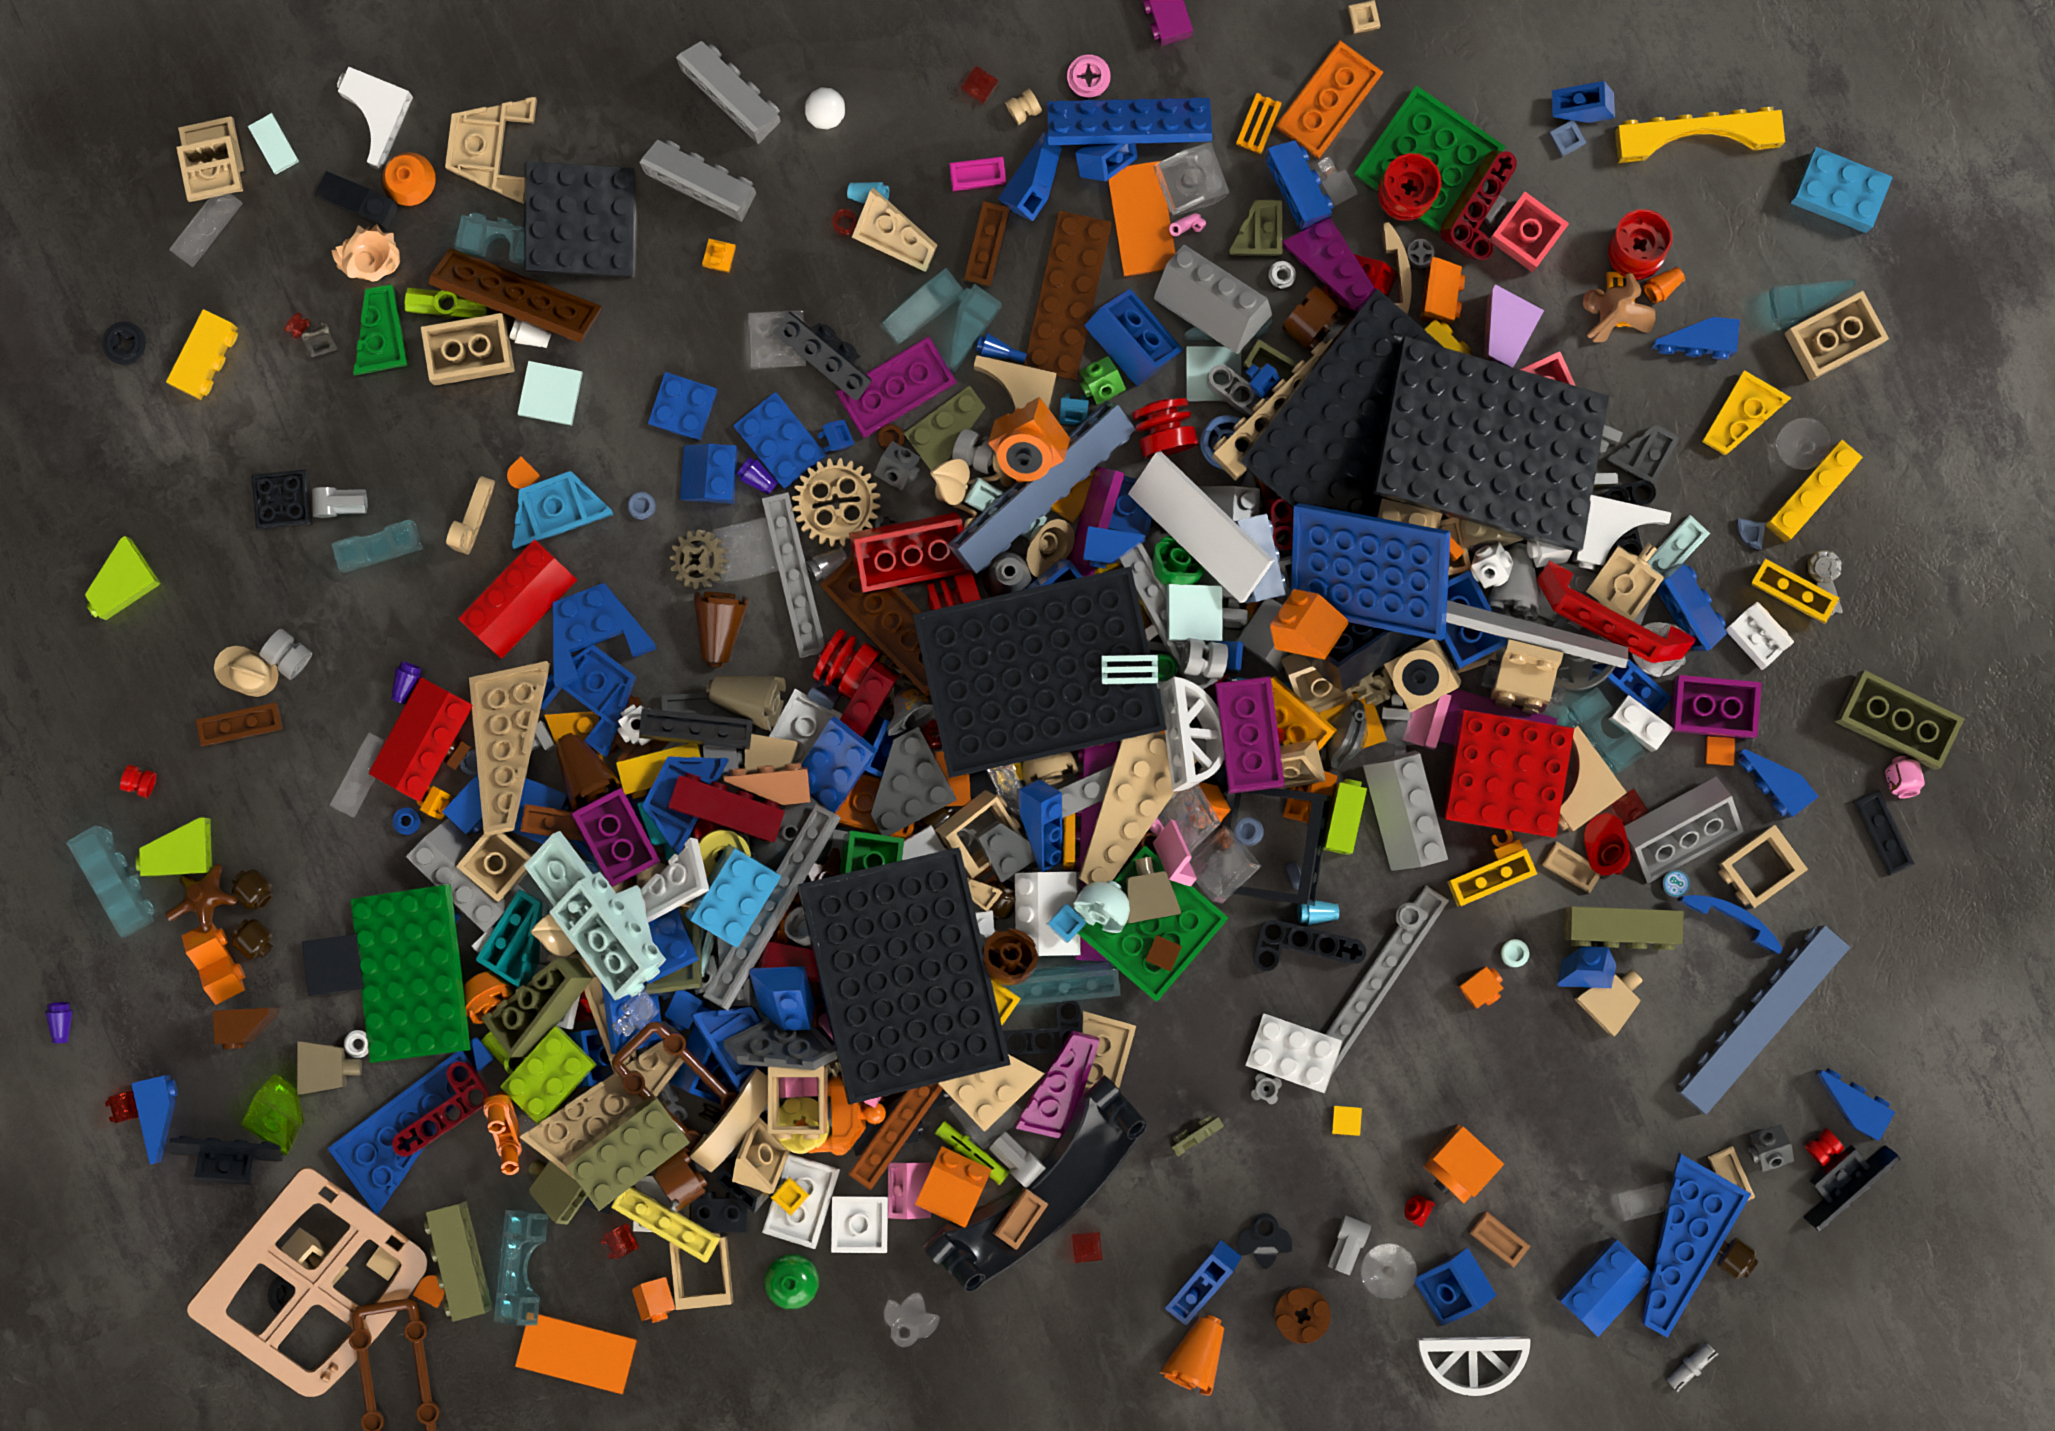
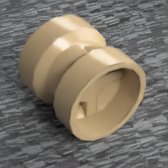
M1030 88L1023 91L1017 99L1012 97L1005 101L1017 125L1024 123L1027 116H1036L1042 112Z

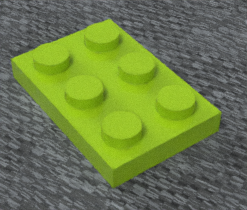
M555 1026L500 1087L539 1125L559 1107L597 1064L559 1026Z

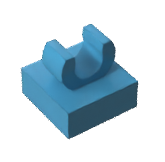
M1067 393L1065 398H1061L1060 424L1080 425L1087 419L1089 401L1086 400L1085 395L1081 394L1080 400L1070 399V393Z
M1065 903L1046 924L1065 943H1069L1087 922Z

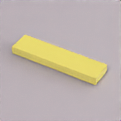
M633 1186L618 1196L611 1208L705 1263L708 1262L720 1240L719 1236Z

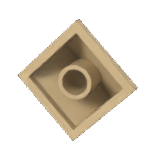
M1316 739L1280 746L1285 787L1279 788L1285 789L1325 781Z
M760 1117L747 1131L736 1158L732 1182L771 1194L774 1193L790 1151L785 1149L778 1139H775L774 1134H768V1125Z

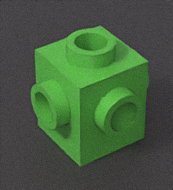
M1108 356L1091 363L1088 367L1079 371L1083 382L1079 383L1083 393L1087 398L1091 396L1097 405L1110 400L1113 396L1126 390L1117 368Z

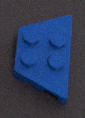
M667 757L641 807L676 854L679 855L698 820L692 816L666 808L676 777L678 775L684 776L685 772L701 777L700 782L710 785L711 781L718 782L729 759Z
M752 1007L730 1008L728 1011L721 1009L696 1012L690 1015L738 1094H740V1087L755 1068L768 1075V1066L738 1064L724 1049L723 1040L760 1023Z

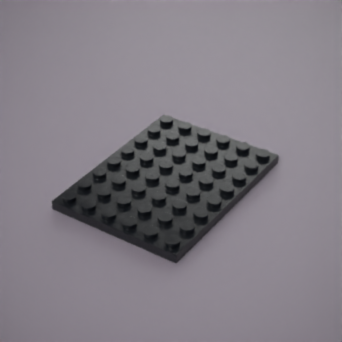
M1374 288L1237 461L1293 509L1295 505L1301 503L1378 517L1382 498L1399 502L1374 495L1373 489L1401 339L1406 336L1437 346H1443L1379 289Z
M1405 336L1401 339L1373 494L1580 552L1584 547L1591 506L1590 496L1593 494L1609 396Z
M1131 566L913 614L949 778L1167 730L1157 683L1102 684L1101 656L1150 655ZM1152 661L1107 662V667L1152 666ZM1152 672L1107 673V678L1152 677Z
M960 847L797 885L848 1104L1011 1065L990 974L987 972L983 957H985V953L983 955L984 948Z

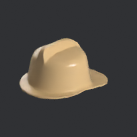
M1051 520L1045 525L1037 527L1030 535L1026 562L1030 573L1036 578L1040 577L1058 560L1066 559L1072 551L1075 542L1074 531L1065 520Z
M241 646L227 647L219 653L214 664L215 676L222 685L254 697L263 696L271 692L277 684L279 674L277 666H272L259 656V652Z

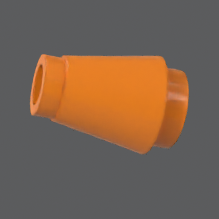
M1675 267L1648 279L1647 284L1643 286L1644 292L1651 302L1655 304L1664 302L1685 280V276L1678 267Z

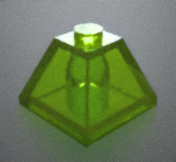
M274 1073L256 1093L242 1122L244 1127L264 1141L280 1145L283 1154L286 1156L289 1154L304 1124L297 1089Z

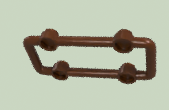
M657 1021L646 1024L612 1059V1068L622 1078L625 1091L629 1094H638L645 1100L652 1093L645 1086L643 1075L635 1070L630 1071L623 1064V1061L656 1032L663 1040L665 1051L670 1055H678L720 1098V1105L725 1112L739 1095L736 1091H728L686 1048L685 1039L680 1033L670 1032L662 1023ZM662 1104L690 1142L683 1148L684 1151L691 1153L702 1138L700 1133L694 1129H687Z
M398 1299L361 1305L352 1313L353 1331L349 1336V1344L357 1352L365 1413L361 1419V1426L364 1431H380L384 1424V1417L376 1409L367 1349L371 1344L372 1335L368 1329L364 1328L363 1316L405 1309L408 1312L409 1322L405 1326L404 1333L413 1345L421 1404L417 1409V1418L424 1424L425 1431H436L435 1421L439 1417L440 1409L432 1401L423 1343V1339L427 1334V1325L420 1319L418 1306L411 1299Z

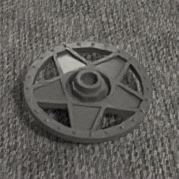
M1564 616L1551 626L1552 628L1598 640L1602 638L1584 627L1580 630L1568 624L1571 620ZM1563 653L1562 661L1557 671L1570 669L1574 683L1561 680L1557 676L1555 683L1570 690L1588 689L1604 681L1616 666L1608 664L1599 675L1590 680L1593 665L1605 663Z

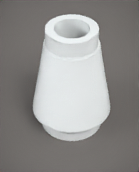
M515 319L509 338L515 340V343L547 348L551 332L526 321Z

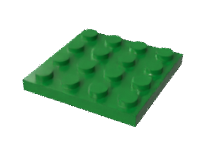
M1416 85L1361 163L1354 176L1378 192V185L1389 164L1398 156L1414 153L1429 158L1439 170L1441 189L1430 209L1417 219L1440 234L1441 225L1485 155L1491 151H1504L1506 146ZM1405 186L1403 188L1405 189V194L1410 195L1409 187Z
M1146 846L1137 853L1114 880V882L1122 887V891L1125 894L1126 878L1138 876L1135 864L1136 859L1151 857L1154 873L1165 871L1160 858ZM1170 880L1181 914L1128 924L1126 922L1119 933L1103 931L1104 925L1095 922L1094 926L1086 923L1077 933L1155 1002L1162 997L1228 920V917L1194 887ZM1156 935L1182 946L1171 972L1145 961Z

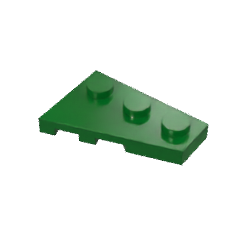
M390 284L365 289L361 330L357 343V358L353 374L356 376L408 366L394 286Z

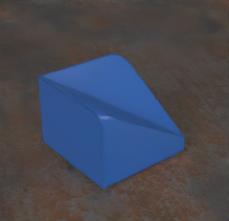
M479 1037L474 1038L470 1042L471 1050L465 1051L476 1065L477 1072L483 1071L496 1059L482 1044V1039Z

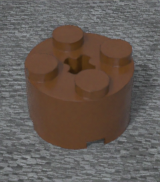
M1317 286L1305 296L1307 299L1298 304L1282 327L1286 333L1310 351L1319 342L1324 340L1331 331V326L1345 313V310L1341 308L1342 306Z
M683 1148L655 1169L657 1173L653 1176L669 1201L676 1200L679 1205L674 1207L678 1212L705 1193L703 1187L707 1185L700 1172L693 1173L688 1166L691 1159Z
M1299 1285L1283 1291L1276 1299L1273 1308V1317L1278 1330L1285 1338L1294 1343L1307 1344L1315 1342L1324 1335L1330 1324L1331 1313L1327 1301L1317 1290L1309 1286ZM1303 1307L1306 1308V1313L1309 1315L1308 1318H1302L1301 1321H1298V1317L1295 1314L1296 1310L1302 1311Z

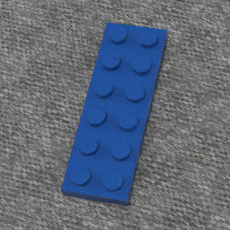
M1210 98L1047 101L1048 145L1212 142Z

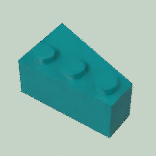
M519 889L477 956L476 961L518 988L522 985H527L533 980L532 977L536 973L543 946L540 940L531 934V930L543 917L550 914L549 912L552 910V907Z

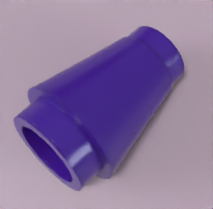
M751 457L747 458L736 473L741 477L740 481L767 495L778 483L757 459L754 461Z
M400 662L399 667L395 669L392 700L406 704L419 678L422 677L420 675L422 668L408 662Z
M69 1002L47 1004L45 1015L52 1043L69 1042L73 1013Z

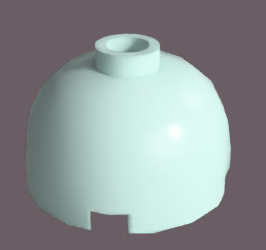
M1099 881L1088 884L1082 889L1074 902V911L1092 926H1094L1095 922L1104 925L1103 931L1119 933L1128 920L1130 912L1129 900L1122 891V887L1114 881Z

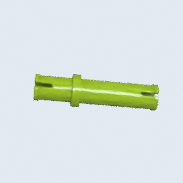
M946 1120L943 1121L934 1133L953 1148V1152L960 1153L962 1156L988 1167L974 1156L975 1154L993 1169L989 1177L998 1185L1009 1174V1170H1006L972 1143L967 1134L962 1135L948 1124Z

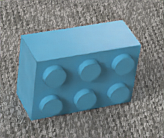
M1815 147L1809 154L1790 203L1867 233L1874 226L1893 177Z
M728 843L707 877L709 891L693 900L685 916L690 921L738 948L781 876Z

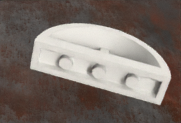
M1173 677L1159 687L1167 728L1165 730L1172 791L1189 789L1212 776L1220 768L1225 757L1217 705L1203 689L1193 682ZM1195 716L1198 718L1203 729L1190 728L1189 724ZM1191 738L1206 739V755ZM1194 758L1202 765L1197 775L1195 774Z
M1527 1336L1416 1338L1420 1358L1428 1372L1447 1389L1469 1396L1491 1394L1509 1385L1523 1369L1530 1350V1338ZM1518 1350V1353L1509 1368L1493 1351ZM1453 1351L1437 1369L1433 1366L1428 1352ZM1466 1351H1468L1469 1386L1454 1383L1443 1377L1447 1370ZM1477 1351H1481L1503 1375L1490 1383L1478 1386Z

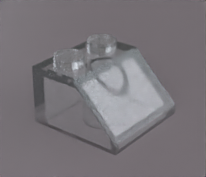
M1211 142L1186 149L1153 166L1172 217L1221 202L1230 193Z
M1227 825L1222 827L1189 860L1197 878L1195 882L1212 901L1223 903L1261 867V864L1236 839L1235 834Z

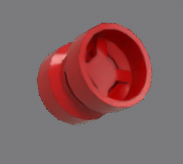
M129 764L122 775L120 790L126 792L137 791L138 796L148 798L153 791L157 774L149 770L142 772L137 766Z
M1827 1128L1819 1133L1818 1141L1810 1140L1805 1145L1810 1155L1822 1167L1830 1161L1829 1154L1832 1156L1844 1150L1841 1142Z

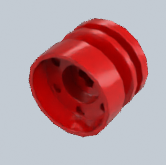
M1407 153L1398 156L1389 164L1378 185L1377 197L1383 210L1397 220L1411 221L1423 216L1430 209L1441 189L1439 170L1429 158L1421 154ZM1405 186L1409 187L1410 195L1405 194V189H1403Z
M1637 209L1627 213L1619 221L1608 246V260L1612 268L1623 277H1626L1628 273H1633L1635 280H1643L1653 276L1661 268L1673 242L1672 229L1668 221L1659 213L1649 209Z
M1187 398L1158 400L1132 412L1134 421L1146 420L1136 425V431H1149L1150 435L1139 440L1144 459H1152L1156 452H1162L1165 456L1194 448L1199 444L1195 427L1181 426L1182 422L1191 418V412L1189 411L1178 412L1189 406Z
M972 571L954 576L955 589L952 590L949 589L944 579L940 580L943 593L940 594L936 593L933 583L927 584V601L930 610L980 600Z
M839 629L822 649L812 678L820 681L827 672L828 675L824 685L829 687L838 678L841 681L837 692L852 699L869 668L879 660L881 651L867 643H864L858 651L853 650L856 637L851 635L844 645L843 642L847 632Z

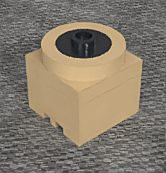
M1425 638L1411 645L1384 664L1397 693L1402 697L1410 713L1459 688L1461 684V679L1454 666H1452L1448 655H1446L1440 640Z

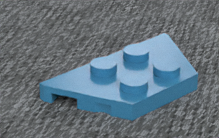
M571 471L519 489L518 510L515 518L516 526L512 547L514 550L528 546L534 539L539 542L614 515L613 511Z

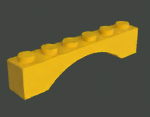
M1762 107L1757 109V112L1746 113L1745 109L1733 110L1730 112V115L1719 116V112H1709L1703 114V117L1692 118V115L1687 114L1677 116L1676 120L1665 121V117H1656L1649 119L1648 123H1638V120H1626L1615 130L1618 163L1645 161L1668 142L1695 134H1714L1728 137L1743 143L1752 150L1780 148L1785 143L1782 110H1773V107Z

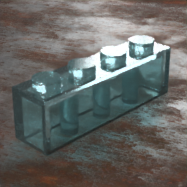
M95 825L66 843L119 936L127 938L155 922L152 916L155 911L151 903L147 899L143 900L139 890H141V886L138 880L133 875L130 876L125 868L128 866L126 859L121 852L116 853L111 843L114 842V839L109 830Z
M1110 962L1034 969L1031 976L1024 982L1017 985H1008V989L1021 998L1016 1006L1121 996L1118 968Z

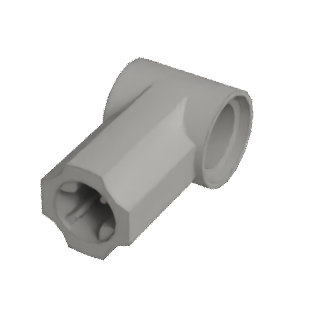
M330 487L312 489L313 517L327 518L336 517L337 514H367L368 498L365 489L337 490Z
M1007 1132L1001 1135L989 1148L1010 1169L1009 1172L1025 1188L1046 1169L1031 1152H1026Z
M1345 1215L1336 1236L1338 1240L1327 1266L1350 1275L1360 1248H1363L1366 1243L1371 1225Z

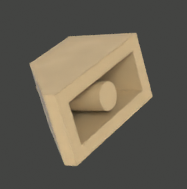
M301 1228L281 1248L283 1252L308 1269L318 1266L330 1251L318 1239ZM347 1265L334 1278L332 1285L349 1269Z

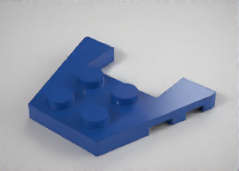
M605 583L553 602L554 684L557 688L580 679L571 653L592 644L594 645L624 633L634 658L657 649L652 639Z
M592 644L573 657L580 677L579 680L557 688L554 684V674L548 675L541 709L545 710L558 692L564 689L601 717V720L587 736L585 742L606 757L619 726L618 720L622 718L620 713L624 711L637 677Z

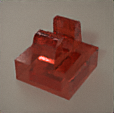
M975 66L961 87V90L984 105L999 83V80L978 66Z
M1635 789L1630 790L1611 804V807L1624 826L1649 812Z
M133 1091L109 1096L105 1102L106 1107L110 1106L113 1115L109 1117L110 1122L116 1124L139 1118Z
M627 1223L603 1235L604 1238L600 1241L601 1245L608 1244L611 1253L607 1255L609 1259L615 1258L617 1260L639 1248Z
M1100 1232L1072 1234L1075 1263L1103 1260Z

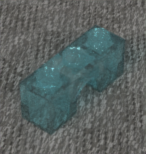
M470 213L469 216L461 215L455 247L463 253L486 257L490 242L497 238H504L510 242L509 259L514 263L524 264V223L523 226L512 225L513 221L504 218H496V221L486 220L485 215Z
M410 519L384 527L385 530L373 535L363 537L357 535L331 543L339 570L347 573L422 550L423 546L416 523Z
M1598 687L1593 688L1567 707L1570 712L1567 716L1572 724L1583 729L1587 739L1599 751L1603 761L1615 774L1620 773L1646 754L1630 731L1616 739L1604 734L1601 728V721L1613 708Z

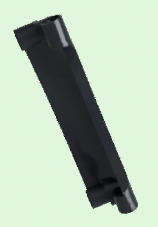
M1106 1075L1102 1076L1079 1098L1065 1133L1052 1152L1042 1162L1046 1169L1026 1188L1045 1201L1048 1206L1017 1250L994 1235L993 1232L1025 1188L1021 1183L997 1201L972 1213L966 1228L951 1221L946 1223L922 1246L923 1250L936 1264L939 1265L941 1263L956 1278L966 1292L977 1290L981 1285L1026 1257L1069 1222L1092 1199L1120 1166L1140 1136L1146 1131L1147 1121L1124 1097L1118 1087Z

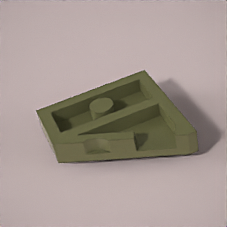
M1282 200L1254 201L1229 250V256H1282Z
M1208 1115L1196 1123L1199 1128L1190 1133L1186 1129L1174 1136L1175 1142L1171 1144V1147L1176 1155H1182L1185 1153V1150L1223 1128L1224 1125L1219 1117L1212 1118L1211 1115Z

